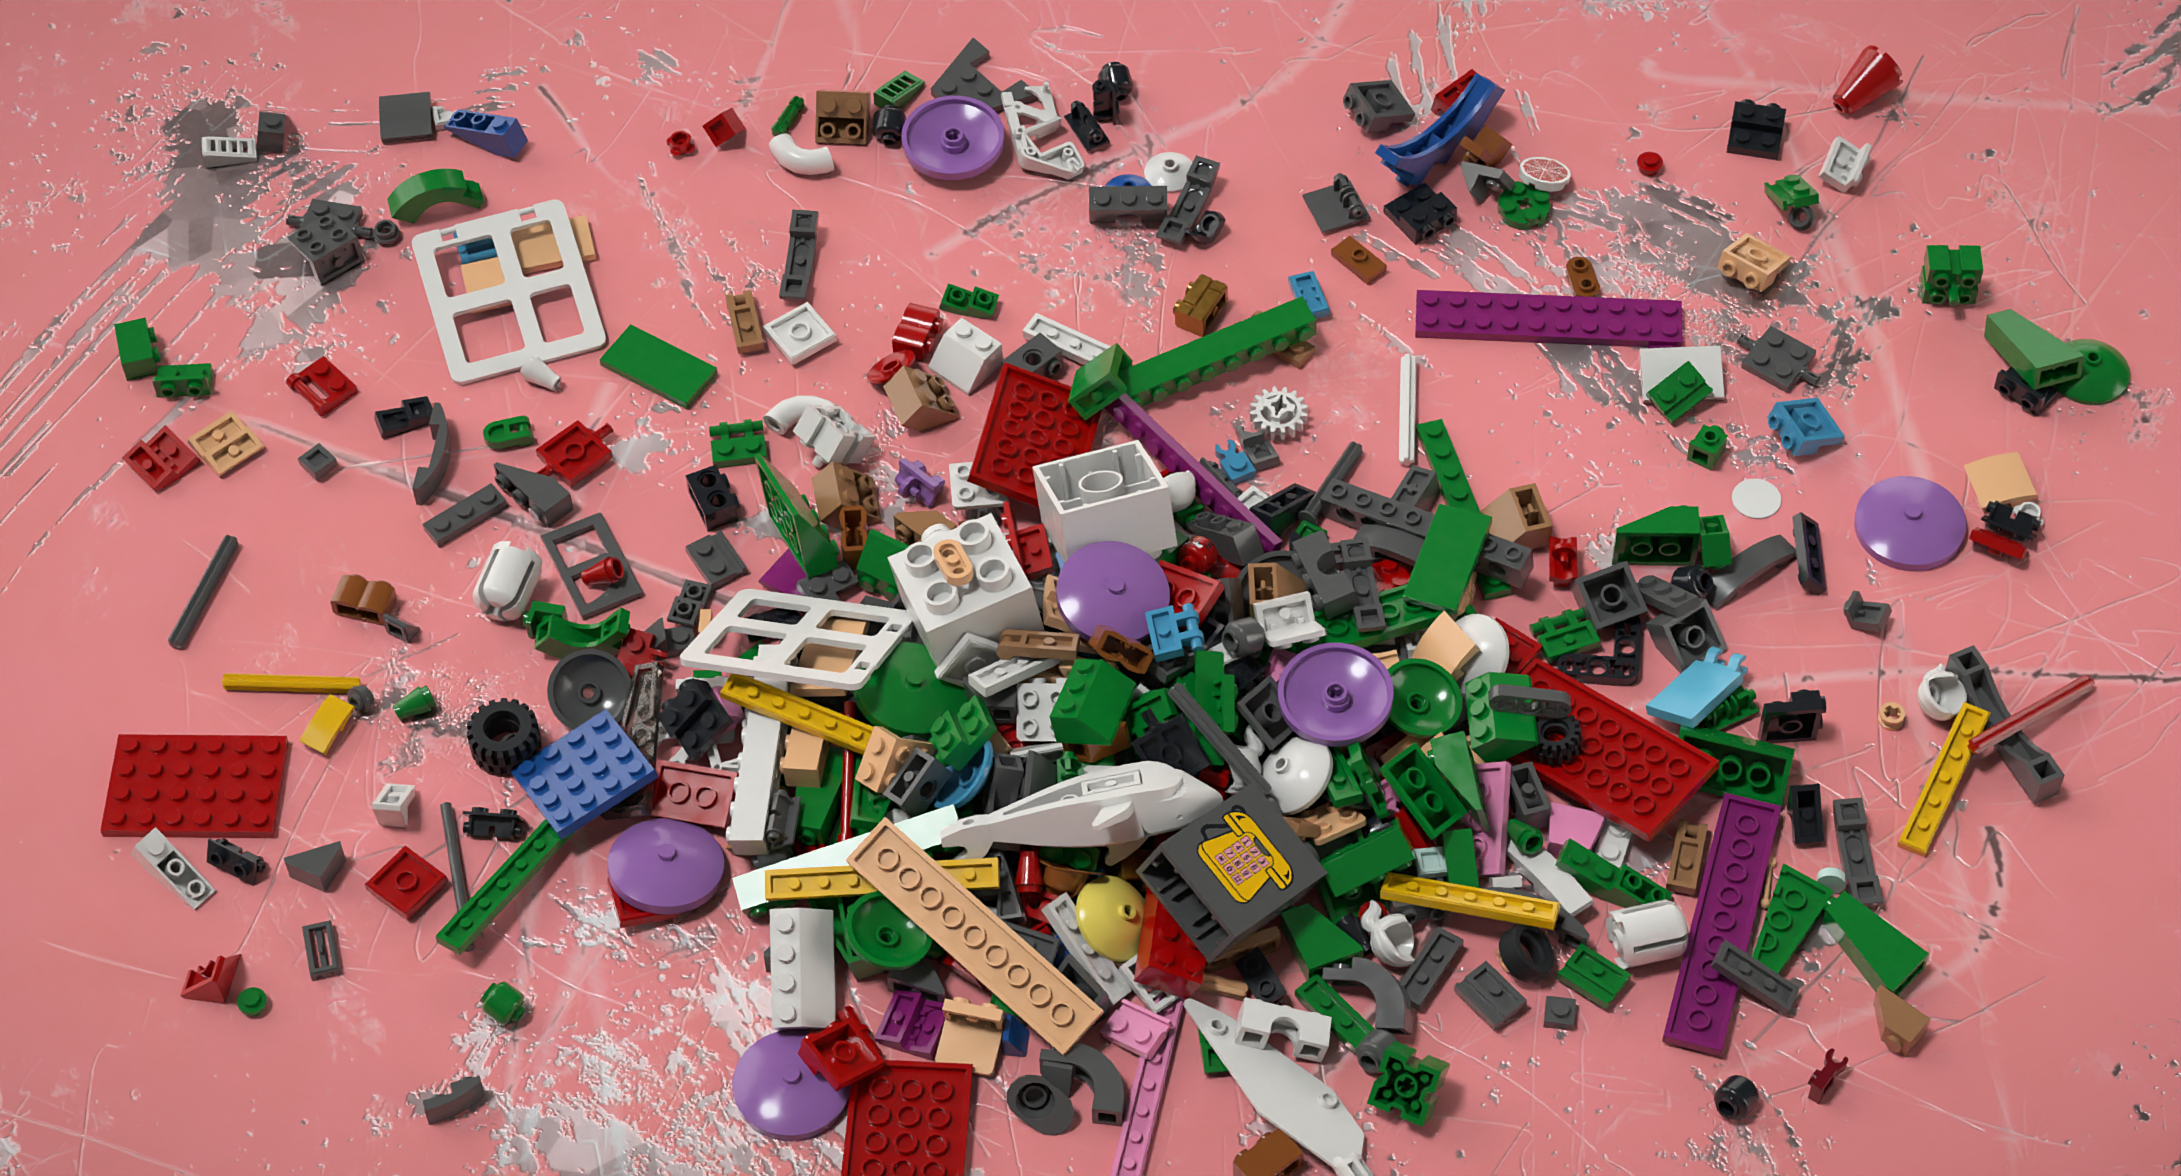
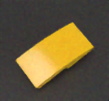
M329 694L309 722L299 741L326 755L338 732H342L355 706Z

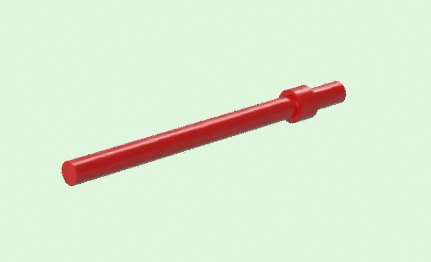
M847 701L844 703L845 716L853 719L856 718V702ZM844 747L840 834L837 835V843L855 837L852 834V827H850L854 782V751Z

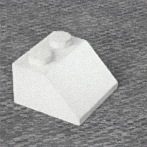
M961 317L944 333L928 365V370L969 396L1001 366V361L1003 360L1002 343Z

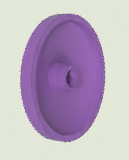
M944 96L923 103L908 116L902 129V148L909 163L919 172L940 180H962L983 173L998 160L1003 151L1005 140L1003 123L998 114L984 102L966 96Z
M1898 476L1882 480L1865 491L1857 504L1854 528L1862 547L1877 561L1899 570L1926 571L1947 563L1958 553L1966 533V517L1958 500L1941 485L1920 477Z
M1102 541L1089 544L1068 558L1058 577L1056 602L1066 624L1087 641L1090 640L1097 625H1105L1115 629L1124 637H1130L1142 642L1150 637L1145 612L1169 606L1170 589L1162 568L1148 553L1127 543Z
M1324 643L1302 651L1284 668L1278 684V705L1287 725L1302 738L1323 746H1349L1355 742H1362L1370 738L1386 723L1393 706V683L1384 664L1369 651L1346 643Z
M668 818L651 819L628 828L615 840L608 855V877L614 891L631 906L655 914L683 913L703 905L718 891L724 876V856L716 839L696 824Z
M794 1029L769 1034L751 1045L736 1065L732 1082L735 1105L742 1119L753 1130L763 1136L781 1141L809 1139L830 1129L839 1121L848 1108L851 1084L835 1091L822 1073L815 1076L797 1054L801 1047V1040L809 1033H812V1031Z

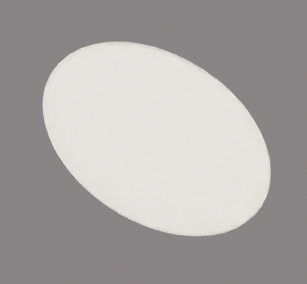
M1747 479L1740 482L1734 488L1732 502L1735 508L1745 516L1765 518L1773 515L1779 509L1781 495L1778 489L1768 481Z

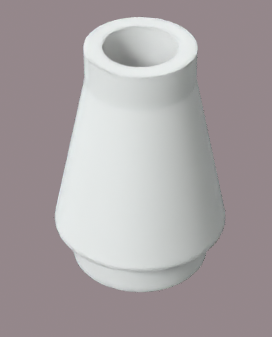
M530 356L520 370L524 380L549 388L552 391L558 388L562 380L539 357L534 358Z

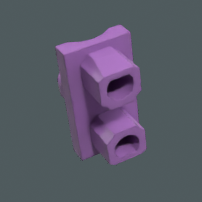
M906 458L899 460V472L894 480L900 485L899 495L905 499L913 495L928 508L934 506L937 495L943 491L945 480L939 475L928 476L925 465L919 460L913 463Z

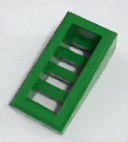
M903 71L873 93L874 105L879 108L884 105H895L901 109L925 85V81L907 71Z

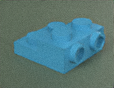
M1819 398L1776 402L1767 416L1769 427L1778 432L1782 438V446L1787 450L1789 449L1794 456L1815 454L1820 446L1841 444L1845 438V435Z

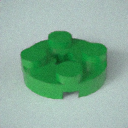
M1515 181L1511 191L1504 190L1498 200V213L1500 212L1502 221L1514 229L1529 230L1530 226L1536 224L1539 227L1549 217V193L1537 190L1534 185H1526L1520 181ZM1521 204L1529 206L1525 207L1524 209H1520Z

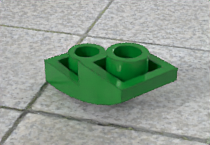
M948 283L939 309L963 316L991 318L999 295L976 286L973 292Z

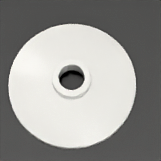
M1160 153L1147 162L1144 169L1145 179L1152 186H1167V193L1180 192L1187 181L1186 174L1192 161L1180 153Z

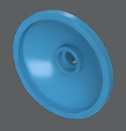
M990 739L960 771L952 766L946 767L952 774L932 801L935 807L940 809L954 804L956 809L961 808L983 789L993 764V747Z

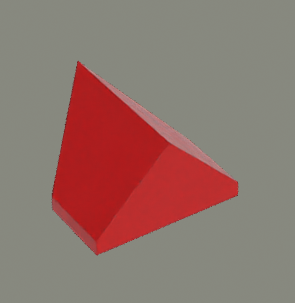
M241 954L227 958L220 955L217 957L216 962L210 960L206 968L199 965L197 972L192 969L189 970L180 996L185 999L225 1004Z

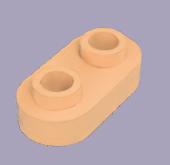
M946 539L934 546L935 562L949 584L962 586L973 579L972 563L959 542Z

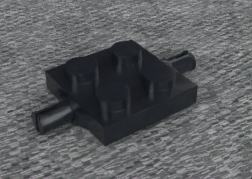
M1151 708L1140 714L1149 729L1144 735L1133 740L1131 744L1142 761L1165 763L1193 777L1197 772L1212 763L1182 713L1168 721L1161 722L1158 721Z

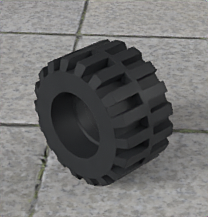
M501 698L499 702H495V699L491 700L489 705L485 706L482 704L478 707L479 712H473L471 715L472 721L467 723L468 731L466 733L473 760L476 761L480 768L484 767V771L489 774L495 771L497 776H502L503 773H507L508 776L512 775L510 771L513 768L519 766L520 763L527 759L530 760L533 755L540 752L539 748H542L541 735L533 710H529L527 704L522 703L520 705L519 700L512 699L511 702L507 701V698ZM501 733H516L513 738L507 741L499 742L492 740Z

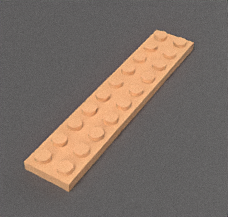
M886 817L846 858L845 861L1062 1055L1069 1052L1104 1013L1096 1003Z

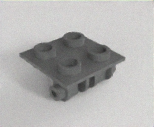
M1342 173L1334 176L1332 186L1302 194L1322 233L1370 219V215L1351 181Z

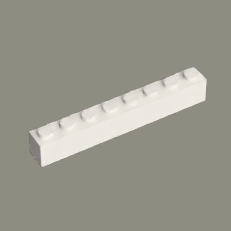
M759 645L758 656H754L753 660H766L778 645ZM797 655L788 665H798ZM754 677L758 681L790 693L789 689L792 682ZM746 708L747 726L742 729L743 752L738 754V768L740 771L739 777L734 779V792L736 796L735 802L730 804L732 822L731 826H728L726 829V841L731 845L735 855H769V841L766 837V830L768 829L770 815L774 814L771 811L772 795L779 790L781 778L779 765L781 757H784L788 725Z

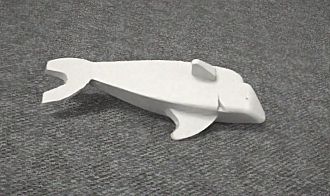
M1142 761L1120 766L1089 765L1083 768L1084 775L1050 786L990 814L974 815L960 819L940 831L942 847H965L953 860L983 858L988 853L993 842L1071 848L1107 846L1109 849L1104 859L1105 863L1111 866L1136 851L1148 837L1185 828L1224 801L1222 795L1212 787L1190 774L1174 769L1165 763Z

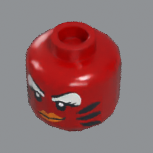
M1200 535L1191 537L1177 552V562L1180 567L1202 575L1213 567L1218 559L1215 544L1210 539Z

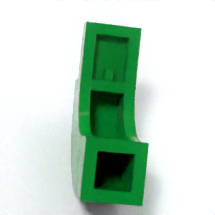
M445 168L425 171L408 178L396 187L387 198L392 218L415 224L426 209L438 203L455 202L478 209L484 203L479 183L465 180L462 170Z
M619 608L605 620L595 624H577L552 614L537 625L534 649L561 659L572 652L582 649H597L615 655L620 651L622 639L626 638L630 631V611Z

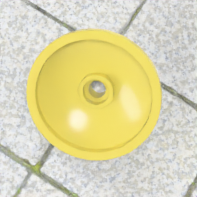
M1101 876L1088 882L1080 891L1076 903L1077 923L1085 941L1096 953L1108 960L1124 962L1138 954L1145 900L1130 883L1115 876Z

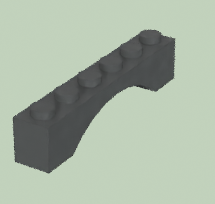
M1973 645L1950 654L1946 665V672L1958 675V679L1964 685L1967 693V703L1991 712L1983 731L2010 717L2011 715L1996 688L1989 666L1976 647ZM2022 730L1994 745L2034 804L2059 794L2065 776L2050 753L2035 745Z

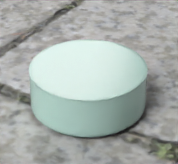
M1827 867L1817 873L1816 881L1834 890V894L1840 893L1845 889L1846 875L1840 869Z

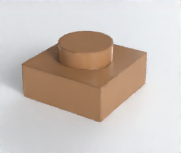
M1283 817L1301 841H1305L1306 837L1318 838L1320 826L1301 818Z

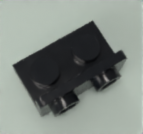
M2012 366L2007 371L2001 369L1998 372L1994 389L1999 391L2000 394L2010 398L2021 405L2023 409L2030 411L2036 416H2039L2057 398L2059 392L2052 386L2036 390L2032 389Z

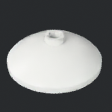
M1482 614L1466 615L1456 621L1461 629L1480 648L1461 667L1465 674L1456 681L1461 693L1466 694V682L1487 672L1505 673L1509 660V642L1503 627L1495 619Z
M1298 736L1280 744L1267 757L1261 768V775L1271 785L1272 790L1268 796L1278 803L1283 816L1293 815L1305 810L1322 795L1332 775V754L1327 746L1312 743Z

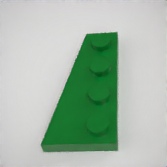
M1783 863L1752 957L1780 975L1823 913L1825 904L1834 896L1835 891Z

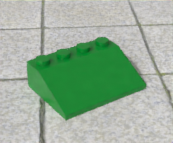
M760 453L754 455L769 519L807 578H812L839 567L836 556L840 555L837 543L834 539L830 540L826 526L824 524L820 525L815 509L810 510L805 494L800 495L796 487Z

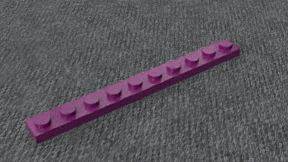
M1126 393L1104 407L1117 422L1125 427L1135 439L1139 440L1170 472H1186L1189 470L1195 478V495L1215 514L1253 523L1264 554L1281 549L1282 540Z

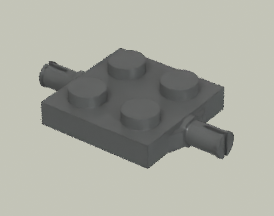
M312 199L304 216L288 214L286 218L287 225L299 226L302 229L320 217L332 213L356 236L370 239L373 236L374 229L372 227L359 226L363 215L361 206Z
M1770 325L1763 336L1756 341L1744 334H1741V337L1738 338L1737 344L1750 350L1742 361L1741 368L1787 393L1801 379L1814 386L1820 381L1821 376L1808 370V365L1816 356V350Z

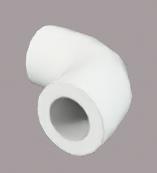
M779 134L769 142V149L779 164L794 173L817 175L834 171L833 160L826 146L812 150L803 149L796 145L789 134Z
M798 395L779 402L763 416V420L770 430L783 435L791 426L798 423L808 405H821L825 409L827 405H838L817 396Z

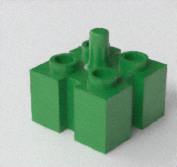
M1927 245L1924 265H1922L1919 277L1922 303L1943 304L1946 299H1949L1951 306L1975 304L1978 284H1980L1983 274L1980 245H1959L1958 250H1951L1948 245Z
M1394 1041L1385 1049L1378 1069L1383 1074L1374 1081L1367 1104L1388 1113L1393 1108L1402 1110L1400 1118L1423 1127L1432 1118L1439 1098L1434 1093L1443 1086L1450 1063L1431 1055H1427L1421 1060L1415 1057L1416 1049Z

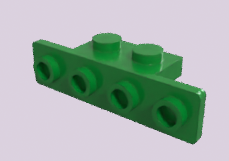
M1198 650L1195 652V700L1226 735H1230L1235 732L1238 724V715L1235 712L1238 688L1237 684L1234 683V675L1224 674L1223 652ZM1198 730V740L1212 762L1209 766L1224 765V758Z

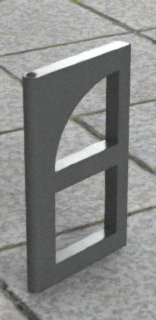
M602 513L591 515L541 535L542 542L582 620L601 614L644 595ZM594 529L606 553L566 568L555 544ZM608 556L612 558L617 557L623 564L624 576L617 583H611L600 597L585 605L574 580L581 578L583 570L590 568Z

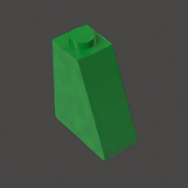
M1472 828L1443 831L1436 838L1437 847L1443 846L1447 876L1443 877L1444 882L1479 888Z
M1310 904L1291 906L1281 913L1280 928L1306 981L1316 973L1322 978L1323 968H1333L1334 964H1347L1352 968L1353 957L1363 958L1362 946Z

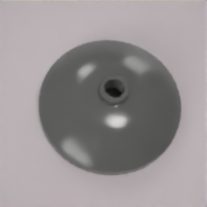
M597 649L578 650L561 659L552 670L547 685L548 703L555 717L572 730L605 709L618 723L627 713L632 700L631 679L624 665L613 655ZM586 688L591 689L593 697H584L583 690Z

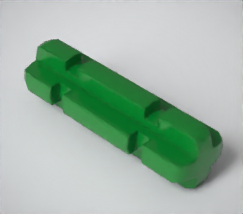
M798 96L791 98L789 105L785 107L778 117V121L771 128L773 136L787 133L786 129L791 127L798 117V113L805 106L803 98Z

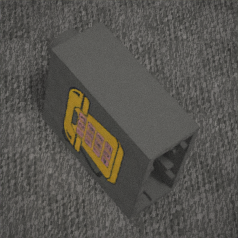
M1252 782L1161 843L1136 870V873L1206 960L1212 963L1279 916L1286 909L1300 901L1327 874V871L1320 864L1318 853L1314 847L1306 841H1301L1283 819V813L1278 803L1273 798L1265 796L1257 785Z

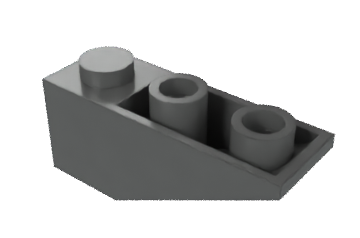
M498 462L493 464L496 473L494 479L497 485L502 490L507 489L518 505H524L535 521H541L549 528L574 510L571 494L553 477Z
M1205 511L1197 514L1193 521L1186 524L1187 528L1196 536L1200 535L1210 539L1215 544L1218 554L1227 562L1244 566L1256 557L1264 554L1253 523Z

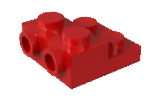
M850 1017L841 1022L834 1021L830 1023L823 1031L817 1034L812 1032L806 1035L801 1040V1047L797 1053L815 1076L822 1073L835 1091L881 1069L885 1063L884 1059Z

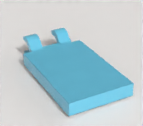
M1714 646L1710 647L1703 662L1695 660L1646 705L1647 714L1694 728L1743 683L1742 676L1748 672V667L1741 666V663L1746 659V656L1734 653L1729 659L1728 666H1726L1724 660L1718 659L1723 649Z

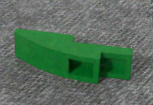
M1571 838L1564 842L1555 866L1575 877L1576 881L1585 891L1623 908L1665 899L1670 900L1673 894L1625 864L1618 868Z

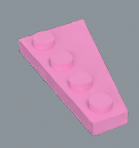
M1506 761L1475 764L1491 831L1485 832L1468 812L1463 815L1465 826L1468 829L1472 828L1478 878L1504 877L1511 764Z

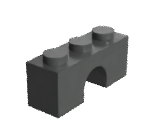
M1167 186L1089 187L1090 223H1116L1118 216L1126 214L1139 216L1141 223L1163 222L1167 215Z
M1323 530L1292 542L1294 554L1290 555L1296 570H1302L1303 575H1301L1306 590L1312 589L1314 593L1312 600L1317 611L1323 610L1328 620L1358 606L1355 590L1345 571L1333 575L1323 574L1326 570L1337 566L1334 550Z

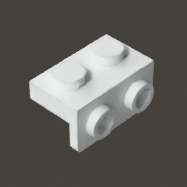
M1837 136L1831 144L1818 177L1842 193H1845L1850 187L1855 188L1863 178L1861 171L1870 160L1871 156L1868 154L1872 145L1866 143L1859 149L1841 136Z

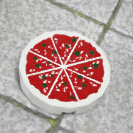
M1531 157L1523 160L1518 172L1519 178L1524 184L1529 185V183H1532L1537 190L1548 192L1564 189L1565 185L1568 186L1571 177L1570 170L1566 165L1545 157Z

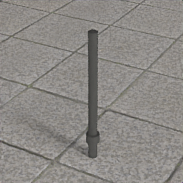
M444 802L440 805L458 912L467 903L452 804ZM474 941L466 948V952L475 949Z

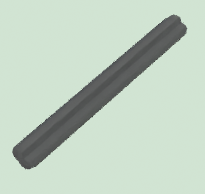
M230 535L223 537L168 637L171 647L177 649L183 647L238 546L236 537Z
M1181 683L1172 686L1168 692L1169 697L1247 786L1254 782L1261 792L1267 796L1272 790L1271 785Z

